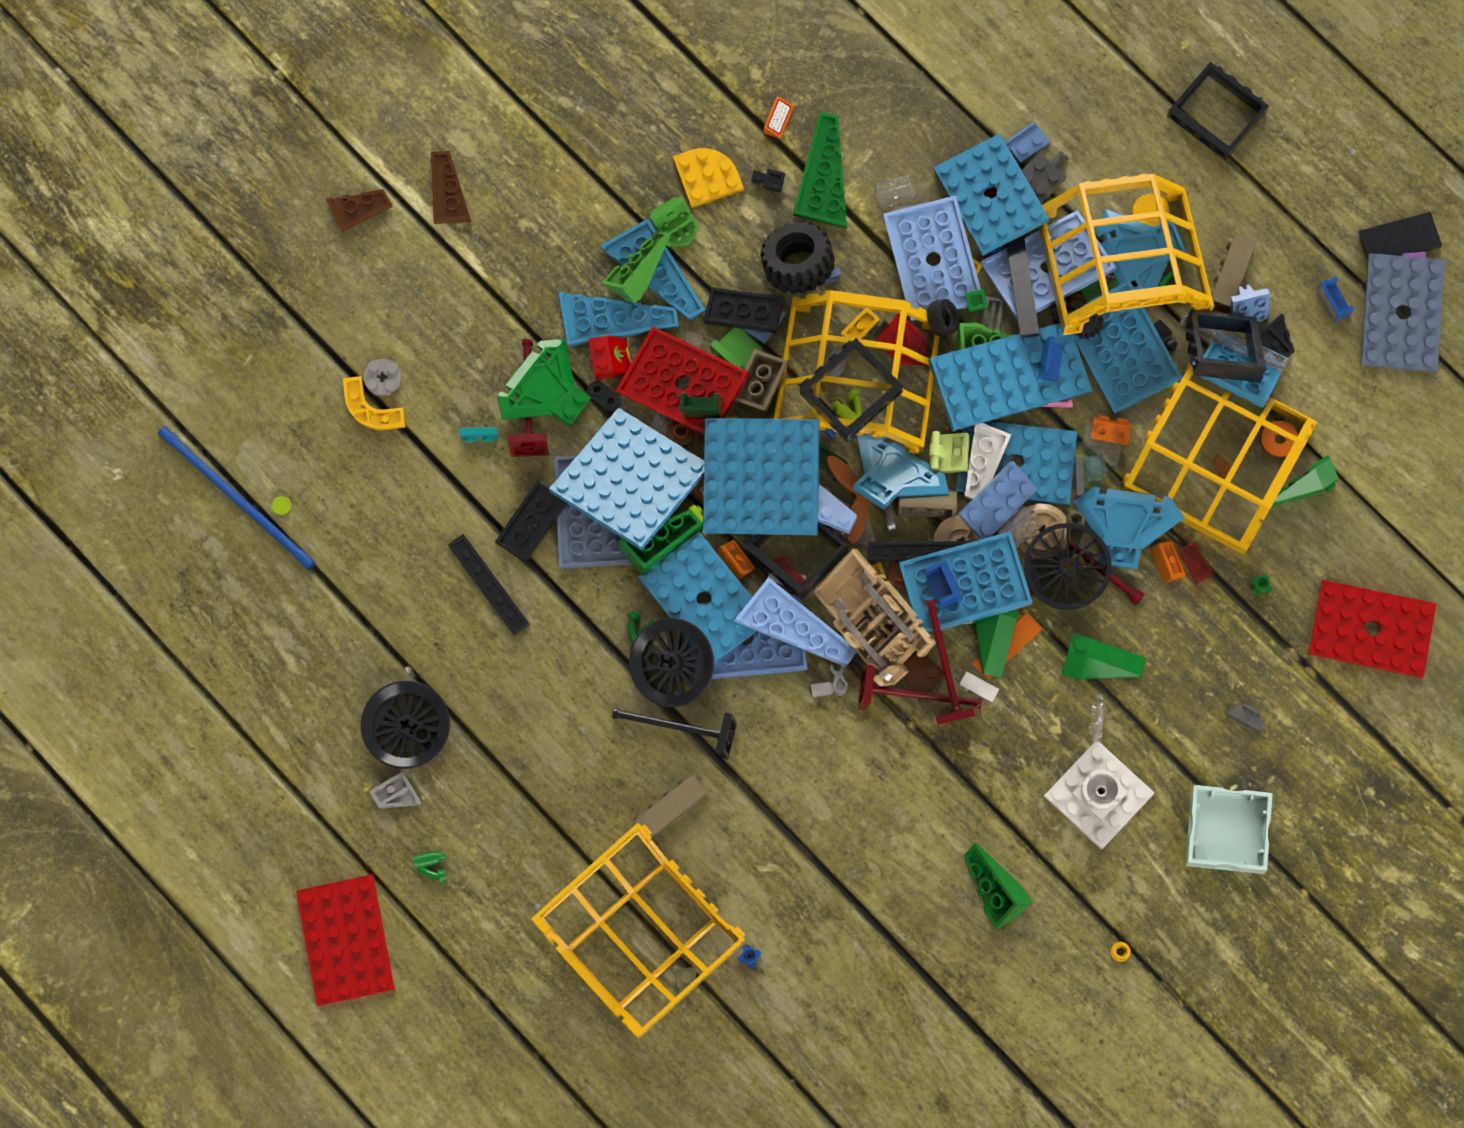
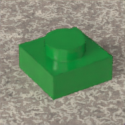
M984 289L965 293L969 312L988 308Z

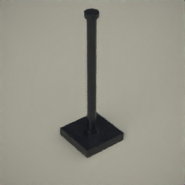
M616 707L612 714L613 719L622 718L717 738L716 751L720 758L727 760L729 759L737 721L733 714L724 713L722 726L719 731L621 711Z

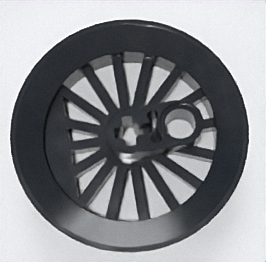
M664 618L650 623L637 635L630 650L629 669L636 688L645 698L660 706L679 707L693 702L706 690L714 671V655L709 640L697 626L679 618ZM673 629L677 630L675 646L671 633ZM684 631L688 635L681 646L682 633ZM664 632L666 633L668 646L660 636ZM694 638L697 643L686 650L690 641ZM656 639L664 652L651 643ZM698 648V655L687 657ZM655 654L659 658L657 664H655L653 661V657ZM697 659L696 664L686 662ZM688 667L695 668V672L689 669ZM653 669H660V671L653 675L651 678L649 677L647 671ZM665 673L658 687H656L653 682ZM686 673L694 677L693 683ZM682 678L690 688V690L686 693L684 690ZM669 679L668 693H665L662 689ZM675 680L677 682L679 695H673Z
M398 681L382 687L369 699L361 717V734L369 752L381 763L399 769L415 768L431 761L444 747L450 731L449 712L443 699L429 686L415 681ZM402 696H409L406 714L401 699ZM414 696L421 698L411 714ZM397 700L399 703L401 715L394 707ZM427 701L431 706L417 715L424 702ZM435 709L437 716L421 720ZM391 710L394 712L397 718L389 714ZM388 718L393 722H385V719ZM439 721V728L425 726V724ZM409 722V725L412 728V730H410L409 728L404 729L402 725H407ZM381 726L394 727V728H390V729H386V730L379 731V729L381 728ZM425 731L428 733L426 739H418L420 732ZM431 732L438 733L435 740L432 739ZM393 733L380 744H378L376 737ZM396 738L388 753L382 749ZM407 739L412 756L410 758H404ZM402 740L400 756H393L394 751ZM412 740L421 748L422 754L415 755ZM432 743V745L426 750L424 746Z

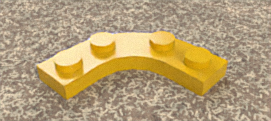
M362 376L343 378L346 405L351 415L360 424L375 430L406 428L403 407L386 410L375 409L365 400Z

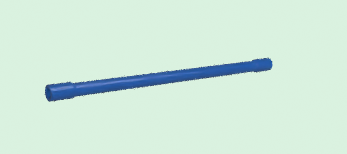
M166 426L158 431V435L165 442L174 447L288 550L307 570L313 567L315 561L307 553L298 548L185 446Z

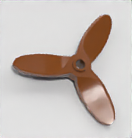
M827 456L826 464L835 479L852 495L853 500L849 509L857 515V519L850 533H845V538L849 544H853L860 539L866 527L870 500L853 490L854 484L859 480L853 470L839 458Z

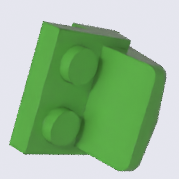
M682 196L679 198L674 197L651 211L650 218L657 230L670 234L666 244L668 248L670 246H689L697 234V230L700 228Z

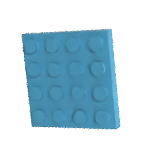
M1216 333L1203 356L1209 359L1250 363L1246 347ZM1264 357L1266 370L1261 383L1205 376L1199 377L1215 383L1218 387L1232 392L1237 397L1250 401L1255 406L1264 408L1284 367Z

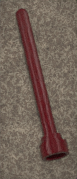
M1070 541L1069 549L1073 551L1076 543ZM1078 546L1075 553L1079 554L1083 549ZM1088 554L1081 555L1088 564L1091 562V557ZM1095 560L1092 566L1103 565L1100 564L1097 560ZM1096 569L1105 577V569ZM1111 572L1109 581L1126 593L1130 599L1129 602L1136 606L1145 594L1140 590L1130 588Z

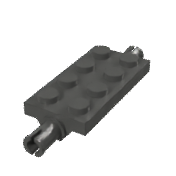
M1062 151L1051 162L1038 153L1022 170L1041 205L1066 180V176L1058 170L1069 160L1066 154L1063 156L1064 152Z

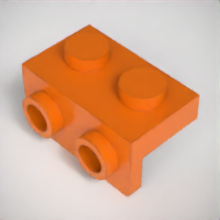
M1098 415V417L1093 418L1092 439L1128 445L1132 428L1128 420L1117 418V421L1110 420V417L1106 415Z

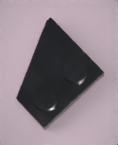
M1283 313L1259 332L1262 347L1279 365L1295 352Z

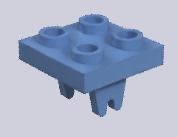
M1246 285V289L1240 286V295L1231 297V314L1257 317V321L1269 319L1270 293L1268 288L1254 291L1250 285Z

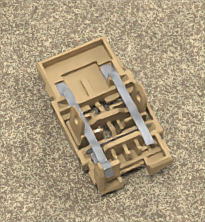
M852 549L812 592L824 605L831 617L835 618L833 624L845 640L856 650L867 665H874L875 669L878 670L879 675H876L873 680L880 686L895 685L909 672L903 663L915 651H917V656H925L936 642L933 638H930V634L921 625L923 621L916 619L918 615L891 583L884 581L885 576L877 575V572L857 549ZM872 604L875 607L879 604L877 609L881 614L876 616L869 606ZM867 610L869 615L874 620L865 619L861 624L855 627L866 616L863 612ZM885 619L890 625H895L892 628L894 630L892 633L882 623ZM883 632H885L888 635L886 639L884 638L885 635Z

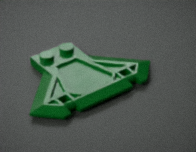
M565 339L540 341L536 346L540 349L538 354L532 351L505 385L509 390L507 394L502 391L498 394L497 399L502 420L552 415L570 427L591 400V397L574 384ZM515 395L519 397L517 401L513 398Z

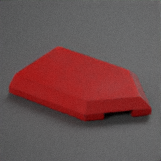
M898 313L876 337V342L896 344L901 313ZM906 319L902 346L928 358L927 337ZM885 350L894 358L895 351ZM901 353V366L926 365Z

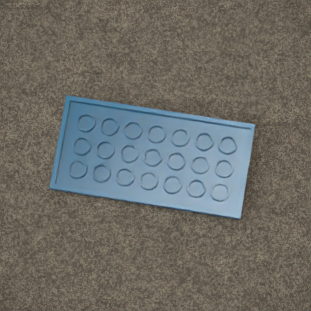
M1060 323L1039 328V336L1020 338V334L935 356L928 360L952 431L1092 392L1073 334L1063 335ZM1050 336L1054 337L1053 342L1064 344L1057 382L1038 378L1043 343Z

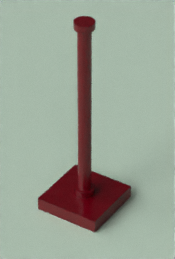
M523 339L521 341L524 361L531 353L532 339ZM532 417L524 418L525 434L508 435L511 457L549 456L547 435L532 434Z
M933 600L925 602V606L928 607L952 709H950L951 713L935 717L937 725L974 717L980 714L978 706L968 709H962V706H959L935 607L937 602Z
M867 665L861 673L858 710L865 711L869 707L874 693L951 703L949 695L875 685L873 683L874 665ZM957 696L961 705L978 706L979 709L982 707V697L975 699Z

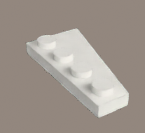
M984 423L975 425L965 498L972 500L993 479L1011 434Z

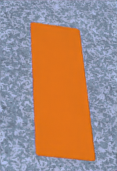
M1028 613L1015 623L1005 664L1042 630V627ZM978 657L973 662V665L982 673L980 657ZM983 674L987 679H990V678L992 677V676Z

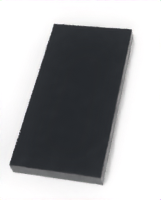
M1431 211L1363 229L1358 232L1367 260L1369 253L1402 256L1404 253L1427 252L1442 247Z
M712 287L703 322L704 324L777 333L785 299L781 296Z
M537 480L495 541L497 545L525 563L528 562L567 505L566 502L550 493V487L540 480Z

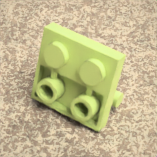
M933 431L929 453L931 471L934 473L939 471L942 473L968 472L969 434L940 435L939 431Z

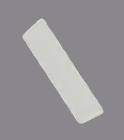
M969 672L965 673L960 682L961 686L990 702H993L999 691L995 686Z

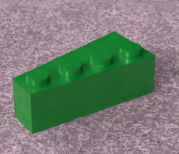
M691 510L669 518L643 550L638 549L625 539L619 540L618 549L641 575H644L664 557L696 533L701 532L703 523Z

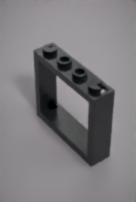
M1210 62L1169 109L1167 117L1226 161L1267 113L1269 105L1263 101V98H1258L1254 95L1250 88L1238 83L1234 76L1226 74L1220 66L1217 67ZM1209 76L1257 112L1255 117L1230 146L1181 110Z
M1190 310L1188 317H1185L1184 328L1187 330L1186 341L1189 343L1188 354L1191 355L1190 365L1193 368V374L1196 376L1261 383L1266 366L1257 317ZM1199 328L1245 333L1250 363L1204 358Z
M857 338L852 342L849 340L842 347L843 350L839 354H833L828 360L829 363L824 367L820 366L814 372L815 375L811 379H805L800 385V395L846 442L851 440L901 395L904 390V386ZM856 349L892 387L846 428L810 389Z
M818 522V533L836 547L837 550L801 585L759 550L761 545L771 535L756 534L744 546L746 553L801 600L849 552L848 543L842 536H836L830 526Z

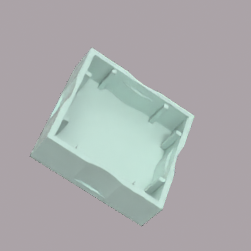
M1194 785L1191 788L1185 866L1264 874L1267 871L1268 827L1271 821L1273 793L1248 790L1231 791L1219 787Z

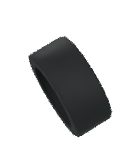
M941 299L929 304L927 319L934 334L937 336L954 334L958 330L959 314L953 302L949 299Z

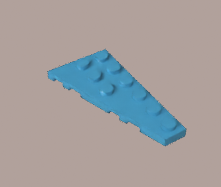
M559 292L568 347L589 343L588 338L606 335L628 337L649 333L652 326L661 331L679 328L676 308L650 306L637 302L629 303L623 300L601 297L593 298L580 294L572 295Z

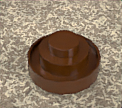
M676 421L671 422L667 428V438L681 447L690 445L694 440V430Z

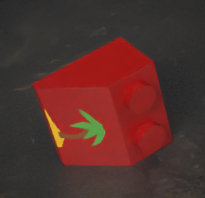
M609 335L588 338L595 380L624 376L631 365L627 338Z

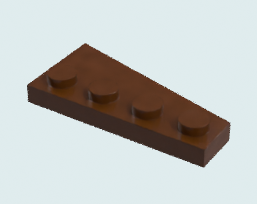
M450 151L431 152L434 224L471 222Z
M887 623L885 628L892 633L894 631L892 628L895 625ZM883 632L885 635L884 638L886 639L888 635L885 632ZM915 651L903 663L909 671L904 678L912 690L929 692L944 676L943 670L927 655L919 657L916 655L917 651Z

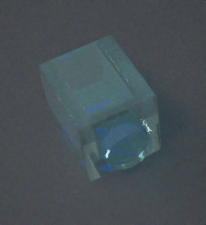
M1102 453L1083 459L1087 482L1106 477L1108 470Z

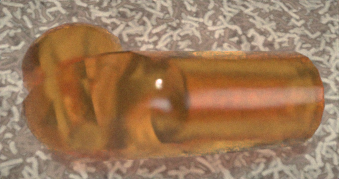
M1218 455L1212 462L1219 467V477L1225 480L1231 466Z

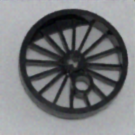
M1059 523L1045 528L1034 537L1026 550L1023 570L1026 583L1038 600L1055 609L1076 610L1090 605L1102 595L1111 577L1112 562L1105 542L1096 532L1077 523ZM1066 529V557L1055 530ZM1069 529L1080 530V535L1069 558ZM1052 532L1062 558L1042 539L1043 536ZM1083 533L1090 535L1093 540L1072 559ZM1041 541L1059 561L1034 551L1033 548L1036 543ZM1094 542H1097L1102 552L1093 555L1087 549ZM1031 553L1058 565H1034ZM1082 554H1088L1091 557V562L1088 565L1081 563L1080 557ZM1103 554L1106 565L1092 566L1095 561L1094 557ZM1065 561H1067L1068 564L1072 563L1073 565L1070 568V572H1068L1067 569L1063 570L1062 568L1065 565ZM1035 568L1058 569L1038 576ZM1076 568L1105 569L1104 580ZM1059 572L1044 588L1042 587L1039 579ZM1075 572L1100 582L1101 586L1098 591L1094 592ZM1062 574L1050 601L1045 590ZM1072 574L1089 590L1092 597L1082 601ZM1066 576L1065 605L1055 603L1054 600ZM1069 576L1080 601L1078 604H1068Z

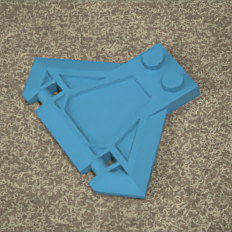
M1105 209L1101 219L1123 215ZM1139 221L1097 226L1095 231L1097 237L1104 236L1105 242L1101 243L1108 256L1167 248L1161 224L1152 227ZM1167 221L1173 248L1187 254L1175 224ZM1115 232L1117 237L1112 238L1110 233ZM1169 255L1113 262L1116 266L1114 274L1120 285L1128 280L1131 284L1136 281L1138 286L1134 290L1158 287L1167 264L1170 262Z
M857 435L864 476L853 487V490L882 509H885L896 497L949 495L944 473L940 471L937 473L932 472L931 465L895 442L888 444L885 442L887 440L885 436L883 438H874L871 435Z
M1092 487L1084 495L1073 501L1092 530L1105 542L1111 556L1112 566L1138 570L1141 550L1185 519L1171 497L1166 496L1160 502L1156 501V495L1107 489L1106 494H1101L1100 487ZM1098 501L1105 502L1104 506L1098 505ZM1154 509H1161L1160 513H1154ZM1102 554L1100 555L1099 563L1106 565L1105 557Z

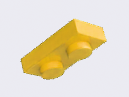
M864 309L841 332V336L862 340L880 322V318L870 309Z

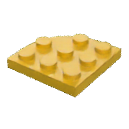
M698 148L673 156L691 208L744 191L735 165L727 156L719 151Z

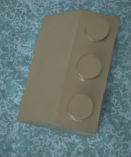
M754 349L745 367V370L750 375L734 401L735 407L751 413L766 412L789 362Z
M948 489L949 495L898 497V516L929 518L956 516L957 491Z

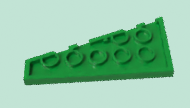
M820 111L793 216L847 229L838 115Z

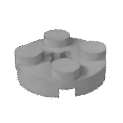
M377 359L369 362L364 371L363 379L367 389L373 395L387 397L396 389L398 390L402 382V375L395 362L388 359ZM381 374L388 376L387 379H384V382H380L378 378Z

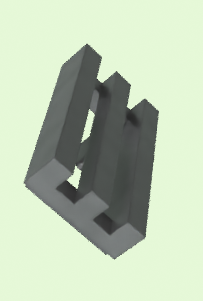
M986 296L987 307L989 301H992L988 328L992 329L996 302H999L996 329L1000 330L1004 300L1002 298ZM987 309L983 310L981 324L984 325V327L986 323Z

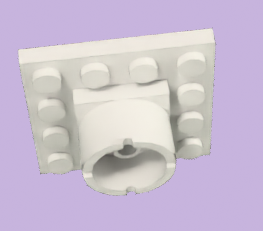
M1096 740L1044 795V798L1102 850L1154 795V792ZM1097 790H1102L1104 794H1099Z

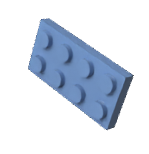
M1010 461L958 515L980 540L991 537L1037 490V487L1013 461Z

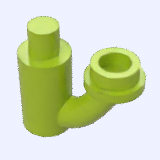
M853 389L847 395L849 401L854 402V412L845 403L841 404L838 400L832 404L836 409L835 413L840 418L856 420L862 414L861 402L858 396L860 391Z

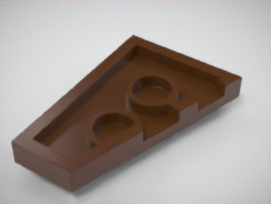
M384 189L362 192L352 196L343 195L340 198H325L342 232L393 207Z

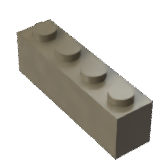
M1235 233L1233 239L1229 238L1226 246L1229 249L1228 254H1223L1219 264L1223 266L1221 272L1217 271L1214 282H1217L1215 289L1212 287L1210 289L1214 308L1230 313L1231 297L1236 296L1257 240Z
M687 775L679 781L680 785L678 787L667 790L663 794L665 796L663 799L652 802L648 806V811L644 814L643 812L637 814L633 818L632 826H635L637 823L641 826L646 825L652 832L650 836L653 840L706 798L708 792L694 775L690 777Z

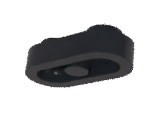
M595 381L589 385L588 395L603 410L608 413H614L621 407L620 397L605 384ZM600 388L601 390L600 392L595 393L594 389ZM614 400L615 403L610 405L608 404V401Z

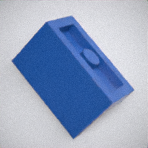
M1050 336L1043 343L1038 378L1057 382L1064 344L1053 342L1054 337Z

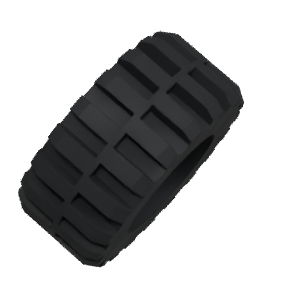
M794 221L793 224L786 223L781 228L780 226L777 227L774 233L771 232L767 236V240L762 244L760 255L766 278L774 288H779L784 293L789 291L790 294H796V292L804 294L808 290H816L818 285L822 286L825 283V279L828 280L831 276V271L834 270L835 257L827 233L820 229L819 226L815 224L812 226L811 223L805 221L804 223ZM806 251L812 253L807 260L798 264L783 262L789 255L795 252Z

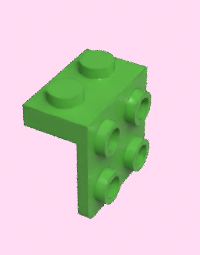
M733 328L719 342L714 340L710 344V353L744 370L753 350L756 349L762 352V348L740 328Z

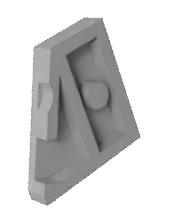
M403 771L369 791L379 809L419 806L422 804Z

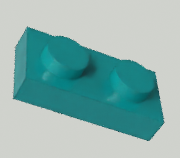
M497 427L459 428V436L461 441L465 443H474L475 440L494 442V440H499V431Z

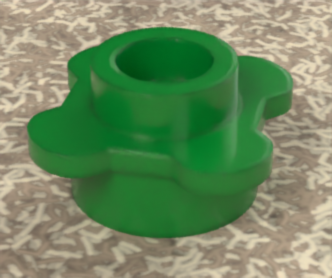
M1264 574L1263 576L1251 578L1255 595H1259L1262 592H1271L1272 587L1270 586L1268 575Z

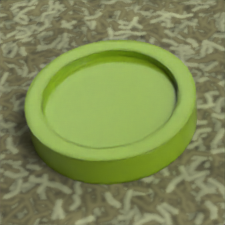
M279 496L273 500L272 509L277 515H286L291 510V502L287 497Z

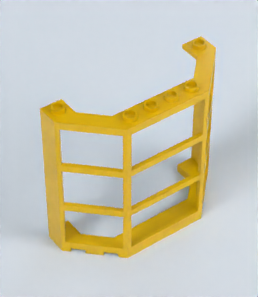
M1140 174L1133 177L1123 176L1118 179L1107 178L1101 181H1085L1042 205L1048 217L1055 218L1058 207L1079 196L1085 218V223L1053 241L1050 240L1047 223L1039 226L1063 335L1082 333L1084 324L1090 321L1089 317L1096 313L1101 315L1105 312L1178 302L1183 304L1190 303L1192 310L1213 311L1214 303L1184 187L1155 174ZM1152 187L1158 211L1097 220L1091 219L1086 195ZM1159 190L1166 193L1164 197L1166 202H1180L1184 220L1164 212ZM1160 218L1167 248L1100 257L1093 227ZM1167 220L1186 228L1193 256L1173 248ZM1087 229L1094 259L1059 278L1053 248ZM1169 255L1176 285L1109 294L1102 263ZM1176 257L1195 264L1202 293L1182 285ZM1096 266L1103 296L1067 314L1061 285Z
M833 290L825 291V295L821 296L818 293L807 294L805 299L798 296L792 298L783 357L787 361L790 347L820 342L817 370L824 364L827 342L845 344L849 340L851 342L854 340V338L828 335L832 304L901 313L896 344L858 339L865 347L895 351L892 375L896 379L898 378L901 353L930 366L929 358L902 346L907 315L922 322V329L931 330L927 319V310L920 307H917V309L912 308L911 303L905 300ZM826 304L822 335L791 340L795 312L810 313L811 307ZM936 334L934 336L932 357L937 356L940 336ZM786 367L779 383L774 419H779L784 386L801 384L805 379H811L814 375L785 379ZM931 367L926 399L905 389L901 396L925 406L920 439L891 426L894 401L887 406L885 424L869 422L856 435L871 434L874 438H883L885 436L904 444V449L912 454L923 453L934 380ZM826 375L814 386L813 394L817 398L819 397L821 381L887 391L892 386L885 383ZM812 406L810 408V415L783 418L819 419L820 430H825L826 428L833 429L821 415H816V410ZM837 418L846 428L855 421Z
M1189 362L1184 370L1186 373L1180 383L1176 382L1171 390L1174 393L1172 398H1167L1162 406L1165 409L1163 414H1158L1154 420V430H1149L1145 436L1144 441H1146V444L1131 473H1126L1122 481L1124 484L1122 490L1150 494L1135 486L1133 482L1151 448L1184 465L1167 497L1173 499L1188 469L1221 485L1203 521L1180 510L1185 517L1181 522L1245 555L1263 523L1259 520L1264 521L1317 422L1271 397L1268 398L1265 408L1259 417L1228 401L1227 399L1231 394L1230 391L1226 390L1221 397L1191 381L1193 368ZM1186 386L1219 402L1187 459L1155 443L1156 438ZM1223 406L1256 422L1225 480L1192 463ZM1273 409L1303 425L1298 437L1266 421L1265 418L1269 411ZM1261 425L1294 442L1263 500L1230 483ZM1226 489L1259 506L1240 541L1208 525ZM1156 497V501H1163L1160 498Z
M639 823L633 826L531 918L552 945L554 943L557 944L555 948L611 1012L616 1017L621 1015L624 1018L621 1022L638 1039L745 943L743 938L745 936L744 932L738 926L736 928L732 925L730 926L717 914L719 910L712 903L708 904L704 900L706 896L699 888L695 890L691 886L693 883L686 874L682 876L678 872L679 866L673 860L668 861L655 845L650 836L652 832L646 825L641 826ZM638 835L658 860L659 864L632 888L609 859L634 836ZM605 863L626 889L627 893L602 916H599L577 888ZM663 869L673 877L711 919L684 945L637 894L641 888ZM573 893L595 922L567 946L544 917ZM631 897L679 948L652 974L605 923ZM716 924L735 944L711 966L706 967L688 949ZM599 926L646 977L620 1003L616 1001L572 952ZM682 954H685L703 973L677 997H674L656 978ZM652 983L670 1003L642 1027L624 1007Z

